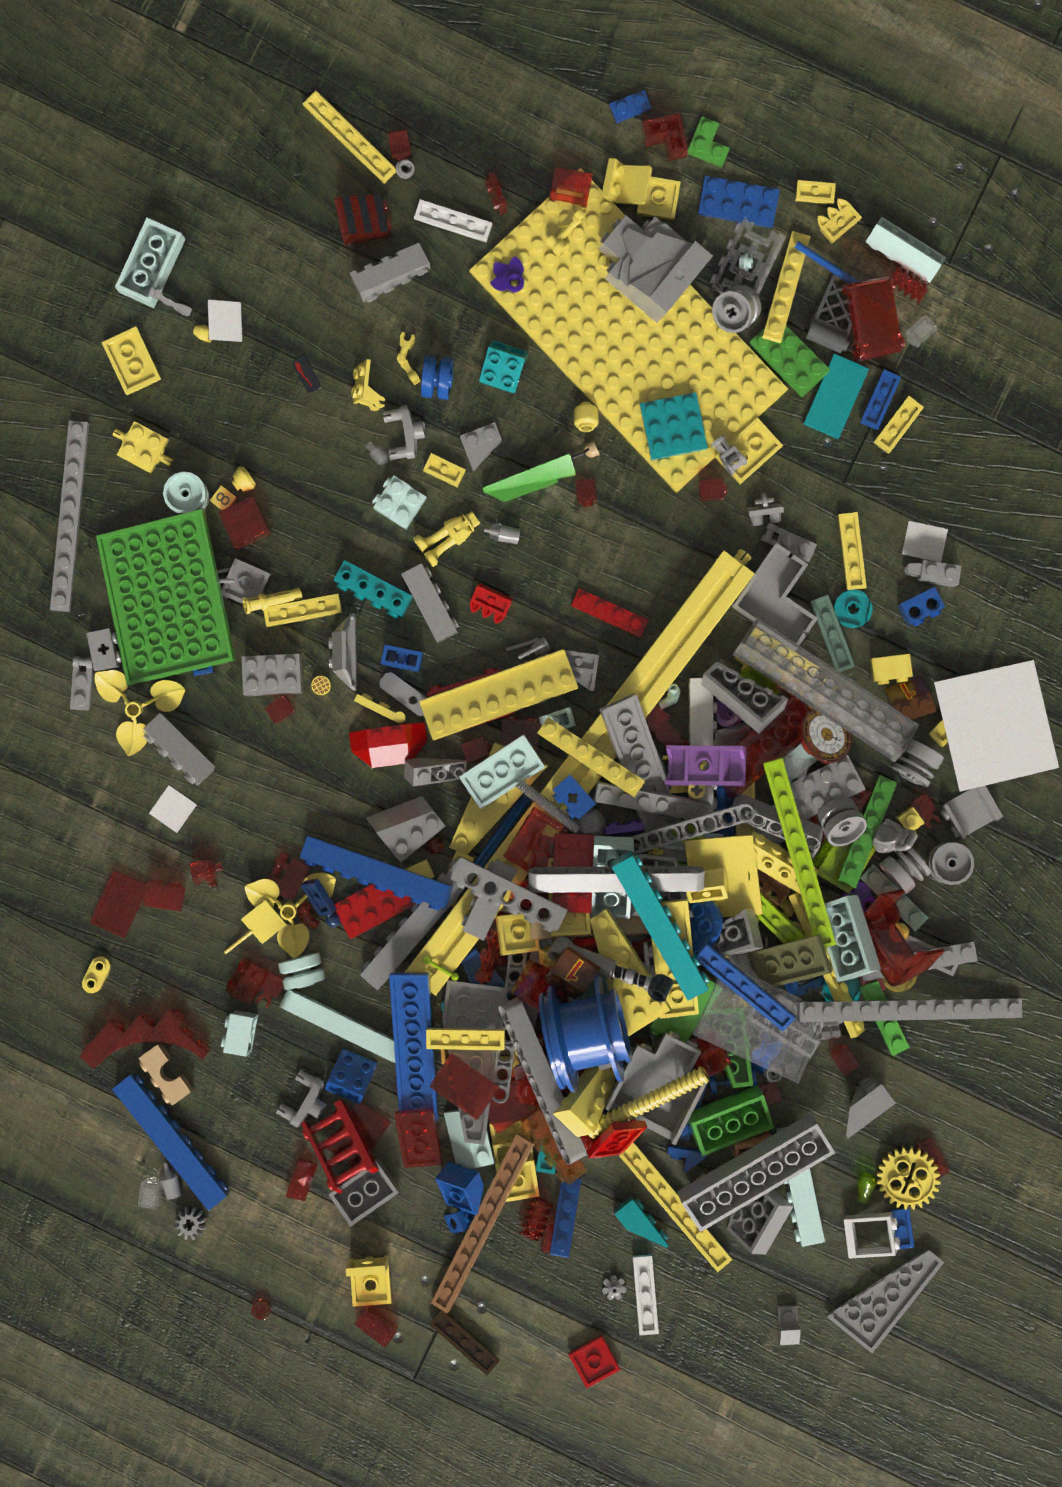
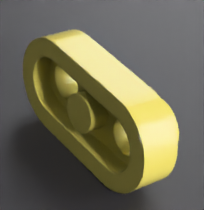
M99 956L91 962L82 981V987L86 992L95 993L102 988L111 970V962L107 957ZM98 963L103 964L102 970L97 968ZM90 980L94 981V987L89 986Z

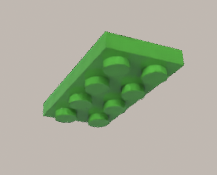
M787 326L785 327L781 343L762 338L764 329L749 342V345L801 397L830 372V369Z

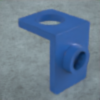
M463 1210L444 1216L451 1233L467 1230L475 1217L474 1214ZM451 1218L456 1222L457 1227L452 1225Z

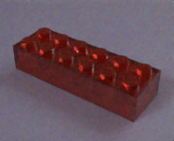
M797 692L787 697L785 709L760 733L752 728L733 745L746 747L745 787L721 786L731 798L741 795L765 773L764 762L783 757L804 738L803 723L806 716L812 710Z

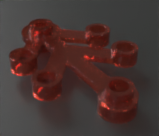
M503 911L497 914V916L509 915V913ZM491 929L486 935L488 949L483 948L481 950V966L476 973V980L482 985L490 982L493 971L498 965L503 967L507 960L505 955L501 956L499 954L498 931Z

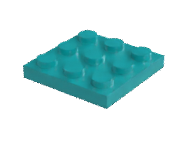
M696 392L640 403L651 461L708 449Z

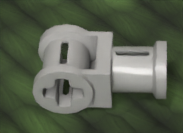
M722 435L711 446L712 448L715 447L721 455L719 459L728 473L734 475V471L748 463L742 453L735 446L731 447L725 440L726 436Z

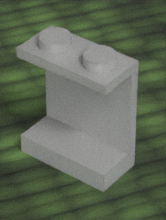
M986 785L969 789L940 806L942 808V811H940L945 821L950 822L952 834L955 838L958 837L959 839H965L968 834L993 820L997 821L1003 817Z

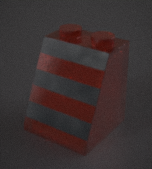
M381 194L334 198L345 246L390 237L389 230H392L390 218L386 219L385 212H388L386 200L382 201Z

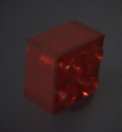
M253 496L218 512L229 538L237 550L271 535L261 509Z

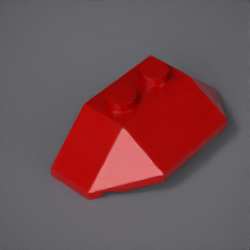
M425 722L366 729L349 733L351 752L372 768L405 764V760L414 759L427 743Z

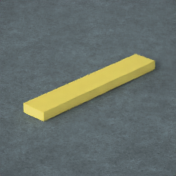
M316 90L303 102V106L383 184L396 173L395 167Z

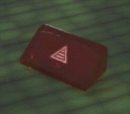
M300 1158L285 1197L305 1201L318 1164Z

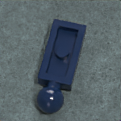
M318 879L304 881L300 886L319 916L326 915V924L332 928L337 927L341 922L340 917L335 913L337 908L323 888V885Z

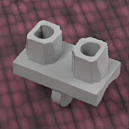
M761 493V499L754 500V507L746 508L753 526L762 525V515L768 514L770 523L781 522V513L784 512L781 503L770 504L774 503V498H767L766 493Z

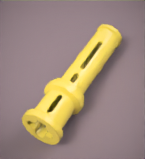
M300 588L268 595L260 593L258 596L251 598L243 597L242 602L245 613L250 614V611L259 609L263 611L269 606L302 600V593Z

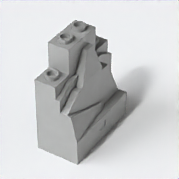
M625 216L622 221L618 218L611 227L614 229L611 234L607 232L600 240L602 245L599 248L604 255L613 261L606 269L608 274L605 279L656 323L670 310L713 257L698 242L695 241L693 244L686 242L666 223L663 224L656 217L651 222L647 220L641 228L628 216Z
M664 1031L654 1052L652 1051L653 1048L645 1043L639 1045L636 1043L631 1053L632 1062H626L624 1065V1081L614 1082L605 1109L608 1111L610 1109L617 1110L618 1106L623 1107V1104H628L629 1101L633 1102L635 1098L639 1099V1096H644L645 1093L649 1094L651 1090L655 1091V1088L660 1089L661 1085L666 1086V1083H671V1080L676 1081L678 1077L682 1078V1075H687L688 1072L692 1073L691 1070L701 1053L700 1049L697 1048L698 1044L687 1040V1042L681 1040V1036L673 1031H670V1033ZM704 1082L702 1086L698 1085L696 1089L692 1088V1091L687 1090L686 1094L682 1093L680 1097L676 1096V1099L671 1098L670 1102L665 1101V1104H660L659 1107L655 1106V1109H649V1112H644L643 1115L639 1114L637 1118L633 1117V1119L637 1121L645 1120L648 1129L670 1139L672 1144L676 1145L707 1083Z

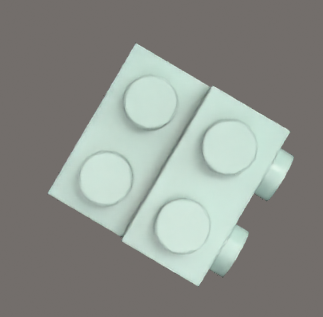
M393 476L392 479L388 477L383 485L385 490L382 495L378 493L373 500V504H375L373 508L407 530L427 497L396 476Z

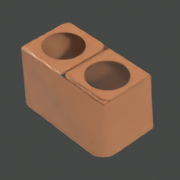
M757 869L758 879L763 883V888L760 891L778 907L790 893V888ZM768 891L775 892L778 896V901L775 902L766 893Z

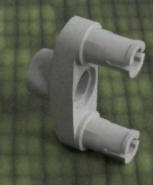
M407 405L400 406L399 409L383 411L385 423L397 420L403 421L405 446L388 449L391 454L389 455L390 460L406 457L407 459L416 458L417 439L426 438L424 422H414Z
M302 1069L295 1080L309 1087L310 1091L300 1109L296 1112L282 1103L279 1107L280 1109L276 1112V1114L291 1121L290 1124L295 1127H299L309 1114L318 1119L326 1107V1103L319 1100L324 1081L318 1077L311 1076Z

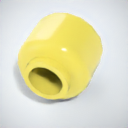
M582 402L574 409V424L583 432L594 430L599 423L598 408L590 402Z

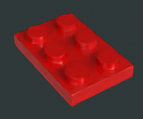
M633 1119L620 1123V1121L612 1122L606 1131L601 1133V1136L587 1150L588 1157L622 1155L647 1128L645 1120L637 1121Z

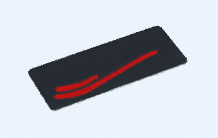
M305 355L292 361L308 394L321 388Z

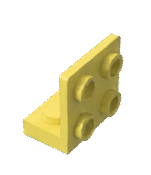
M609 158L602 196L614 204L644 205L646 203L652 167L623 165L616 158Z

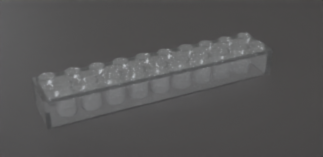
M758 618L753 622L732 654L893 762L905 752L919 726Z

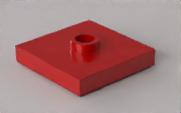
M602 1334L568 1352L586 1389L621 1370Z

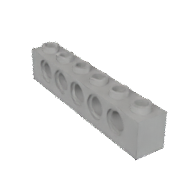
M463 857L460 858L450 878L454 880L453 884L462 889L466 886L472 889V894L480 898L484 895L490 898L488 902L498 907L502 904L507 907L506 911L514 915L520 913L525 916L524 920L535 924L537 921L543 924L542 928L551 933L553 930L558 931L568 909ZM470 873L478 875V882L476 884L469 883L468 875ZM489 881L494 882L496 885V890L493 893L486 891L485 886ZM506 890H510L514 894V899L510 902L505 901L503 898V893ZM528 899L531 901L532 907L530 910L522 909V900ZM541 908L549 910L550 915L547 919L539 917L538 912Z

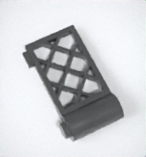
M833 274L805 339L841 353L842 350H847L850 340H847L863 300L867 301L869 297L864 293L854 297L851 290L853 286L844 281L846 286L837 289L834 280L838 276ZM860 281L861 283H863V284L866 285L867 287L870 286L869 284ZM847 289L851 298L842 301L838 292ZM835 294L839 303L830 306L827 297ZM852 301L855 310L847 313L844 304ZM840 306L844 315L835 318L831 309ZM828 310L831 320L823 321L819 319L820 313ZM846 319L848 323L846 330L838 326V320Z

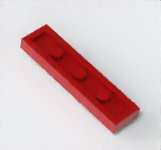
M578 589L571 605L575 609L641 638L648 622L647 619L581 589Z

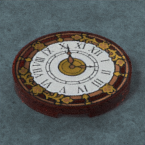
M816 707L804 714L798 728V735L808 755L811 754L824 764H833L846 757L851 749L852 735L845 719L839 713L827 707Z

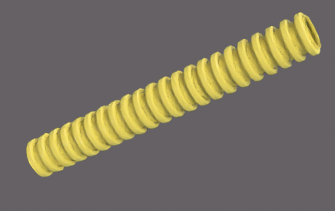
M700 1066L698 1070L694 1069L692 1073L688 1072L687 1075H682V1078L678 1077L676 1081L671 1080V1083L667 1082L666 1086L661 1085L660 1089L655 1088V1091L651 1090L649 1094L645 1093L644 1096H639V1099L635 1098L633 1102L629 1101L628 1104H623V1107L618 1106L617 1110L612 1109V1112L608 1111L607 1115L602 1114L595 1133L589 1136L596 1138V1135L600 1136L601 1133L605 1132L612 1122L620 1121V1123L628 1122V1119L633 1120V1117L637 1118L639 1114L643 1115L644 1112H649V1109L653 1110L655 1106L659 1107L660 1104H665V1101L670 1102L671 1098L676 1099V1096L680 1097L682 1093L686 1094L687 1090L692 1091V1088L696 1089L698 1085L702 1086L704 1082L708 1083L709 1077L707 1072Z

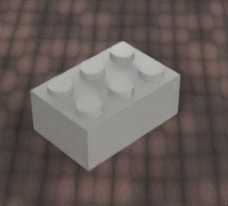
M302 655L242 656L243 695L303 694Z
M379 1157L375 1159L380 1169L373 1174L367 1170H362L340 1184L342 1193L339 1194L334 1190H330L328 1194L350 1227L399 1193V1186Z

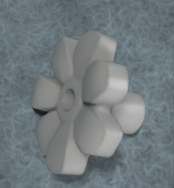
M611 1275L610 1280L605 1278L603 1280L605 1285L602 1288L603 1294L608 1293L607 1298L609 1300H613L614 1296L617 1300H620L622 1298L621 1293L626 1292V1286H623L625 1283L624 1279L619 1278L617 1280L616 1275Z

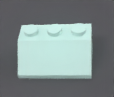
M459 1109L444 1112L456 1164H460L468 1169L494 1164L495 1158L488 1130H486L485 1145L466 1143L464 1141Z

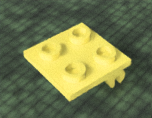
M366 359L354 368L353 379H355V386L352 387L351 397L353 398V404L360 403L368 406L372 411H377L385 406L379 402L385 401V398L368 386L371 360Z

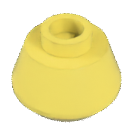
M238 467L232 476L234 480L231 481L237 490L241 489L243 492L254 489L256 483L244 467Z

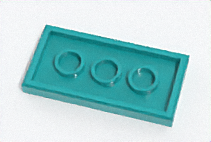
M834 354L828 366L830 372L823 378L803 424L839 439L869 369Z

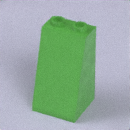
M709 980L710 982L707 983L709 990L697 996L699 1014L662 1019L658 1017L646 1025L650 1029L649 1033L659 1038L663 1035L664 1031L667 1033L673 1031L681 1036V1040L686 1042L723 988Z

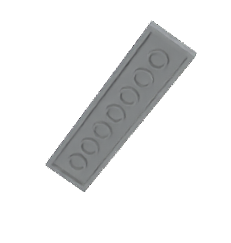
M633 693L600 708L599 710L619 764L645 781L641 789L672 795L670 794L669 785L665 784L666 776L637 695ZM636 810L640 823L644 822V832L681 821L679 817ZM651 834L650 839L653 843L659 841L656 834Z

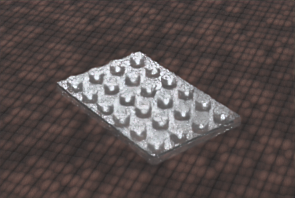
M744 972L796 1015L795 1020L782 1032L720 979H717L693 1035L799 1084L825 1022H797V1002L808 1001Z

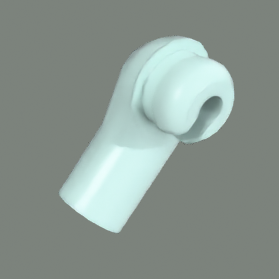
M671 684L667 697L658 701L661 710L678 702L681 690L677 684Z

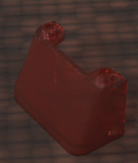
M889 275L842 285L843 295L846 294L847 298H849V300H846V303L849 304L855 339L853 344L857 346L856 351L853 352L854 361H864L899 353L905 347L904 338L900 335L893 293L895 282Z

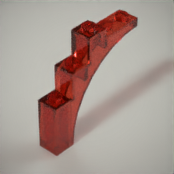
M171 1008L156 1025L154 1024L155 1020L148 1014H140L127 1030L124 1029L125 1025L117 1019L109 1020L79 1057L94 1069L115 1051L141 1042H165L178 1045L191 1051L201 1059H204L210 1053V1050L207 1049L209 1046L200 1039L198 1041L193 1037L194 1033L190 1029L181 1027L186 1022L183 1018L184 1014L178 1009L173 1010Z

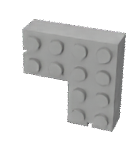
M775 543L756 570L754 576L732 605V608L790 648L796 650L805 638V635L801 633L803 631L808 633L818 619L786 597L808 564L795 555H792L791 558L787 557L791 552Z

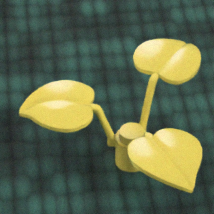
M109 670L95 673V684L101 697L108 702H117L120 696H122L126 704L125 712L133 720V723L130 721L123 722L116 732L117 740L127 756L139 752L147 743L143 737V728L146 725L143 723L137 724L136 717L142 713L143 707L155 702L159 710L170 712L179 706L185 693V688L181 684L171 680H162L156 682L150 689L151 695L154 698L142 704L138 701L129 702L123 693L127 690L128 685L122 672Z
M313 873L304 879V881L318 879L329 897H332L336 881L334 876L328 873ZM261 879L245 886L246 895L255 908L264 900L272 907H274L275 902L278 908L281 909V917L291 923V925L287 924L278 931L277 940L283 950L293 959L297 958L308 944L309 930L302 923L295 925L293 918L297 913V907L307 898V895L305 894L295 904L287 902L282 905L277 900L280 890L274 881Z

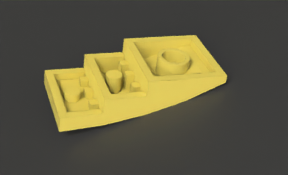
M527 1116L489 1122L496 1172L499 1170L516 1134L520 1133L531 1140ZM533 1149L506 1202L540 1196Z

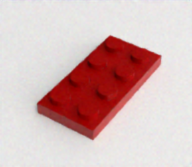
M555 833L553 867H593L594 835ZM553 892L552 902L568 909L567 913L591 914L592 892Z
M372 884L334 905L337 908L335 912L339 915L346 933L352 939L415 906L416 903L410 901L411 897L404 895V898L393 895L392 890L386 889V892L375 889L376 885Z

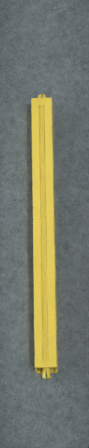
M742 549L738 550L734 558L727 552H722L607 705L634 693L638 697L644 717L648 716L755 573L745 567L752 559L748 553L740 560L745 554V551ZM600 713L582 737V740L614 760L616 754ZM570 755L541 791V795L546 797L545 799H548L550 803L553 802L555 807L558 806L560 811L562 810L567 814V817L569 814L565 810L568 807L563 802L559 804L552 796L554 794L553 789L571 775L584 791L589 794L597 781L602 777ZM571 793L568 794V796H569L568 802H569V803H571V802L577 803V802H578V801L576 800V797H577V794H576V793H575L574 795H572ZM533 802L484 868L487 869L490 862H495L496 859L517 868L512 882L520 885L528 875L529 869L534 867L552 843L554 834H559L562 830L564 823L561 824L547 810L544 811L542 806L539 807L537 802ZM478 876L472 884H476L478 882ZM470 888L463 894L405 971L429 972L430 992L435 996L450 976L429 963L424 964L423 957L429 956L431 961L453 973L479 939L462 931L464 926L461 923L465 915H470L472 908L469 906L474 896L478 898V896L471 893L472 889ZM507 890L504 900L508 901L513 892ZM500 905L497 914L500 912L504 905Z

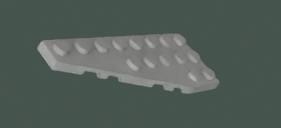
M447 980L442 1016L444 1028L499 1029L501 1016L498 1008L503 1004L505 988ZM448 1049L463 1136L466 1143L485 1145L497 1050Z

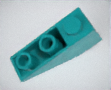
M631 1196L614 1210L615 1216L626 1230L663 1247H668L666 1240L669 1238L662 1229L658 1231L655 1227L656 1221L650 1214H645L643 1211L645 1207L639 1199L634 1200Z

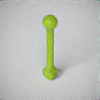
M429 956L423 957L424 964L429 963L430 965L434 966L435 968L439 969L445 974L451 976L452 980L454 981L459 979V975L457 973H451L450 971L431 961Z

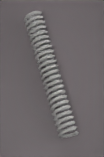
M524 779L515 785L517 789L525 793L534 803L537 802L539 807L542 806L544 811L547 810L561 824L564 823V826L568 830L571 829L573 834L581 828L580 824H577L570 816L567 817V814L562 810L560 811L558 806L555 807L553 802L550 803L536 789L533 790L531 785L526 784Z

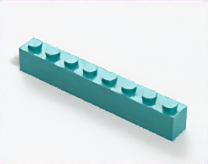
M630 851L613 860L611 867L686 999L689 1001L708 991L707 983L710 981L705 972H700L698 968L700 963L696 956H691L688 950L691 948L687 940H682L679 933H681L677 922L672 923L670 919L672 914L667 905H662L660 892L657 888L653 889L650 883L653 880L648 872L644 873L641 866H643L639 855L634 856L633 852Z

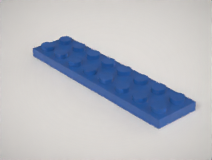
M391 972L389 980L399 1121H438L434 1049H426V1029L433 1028L429 972Z

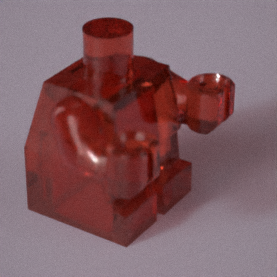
M200 860L189 863L191 876L196 886L201 885V882L205 880L209 883L210 887L217 886V881L214 877L217 876L218 871L223 870L222 863L214 865L212 860Z

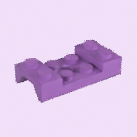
M666 745L669 757L668 775L665 780L666 785L745 787L746 747ZM704 760H707L710 764L706 771L700 769V764Z

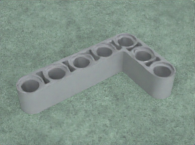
M743 794L735 797L732 806L751 802L757 807L756 816L744 823L785 839L775 807ZM749 807L743 808V814L750 817L752 810ZM800 818L811 859L813 860L821 844L823 829L817 824Z

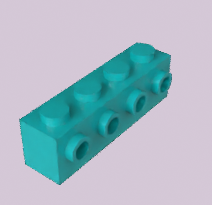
M345 560L334 578L337 588L345 592L347 589L353 591L354 597L362 601L364 598L370 600L371 606L379 610L381 607L387 609V614L396 619L398 616L403 618L413 599L412 595Z

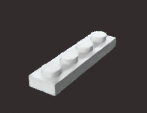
M421 199L414 216L415 220L486 243L492 228V222Z
M652 1254L632 1256L639 1335L659 1334Z

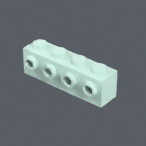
M883 217L880 218L866 240V243L872 249L879 250L888 259L898 262L905 270L912 271L921 280L928 281L929 283L946 259L945 256Z

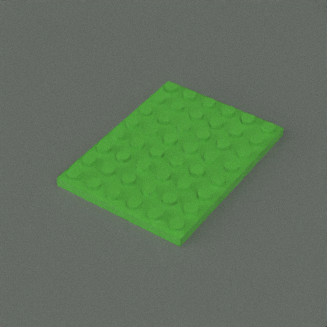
M200 509L96 536L127 685H134L236 660L205 510Z

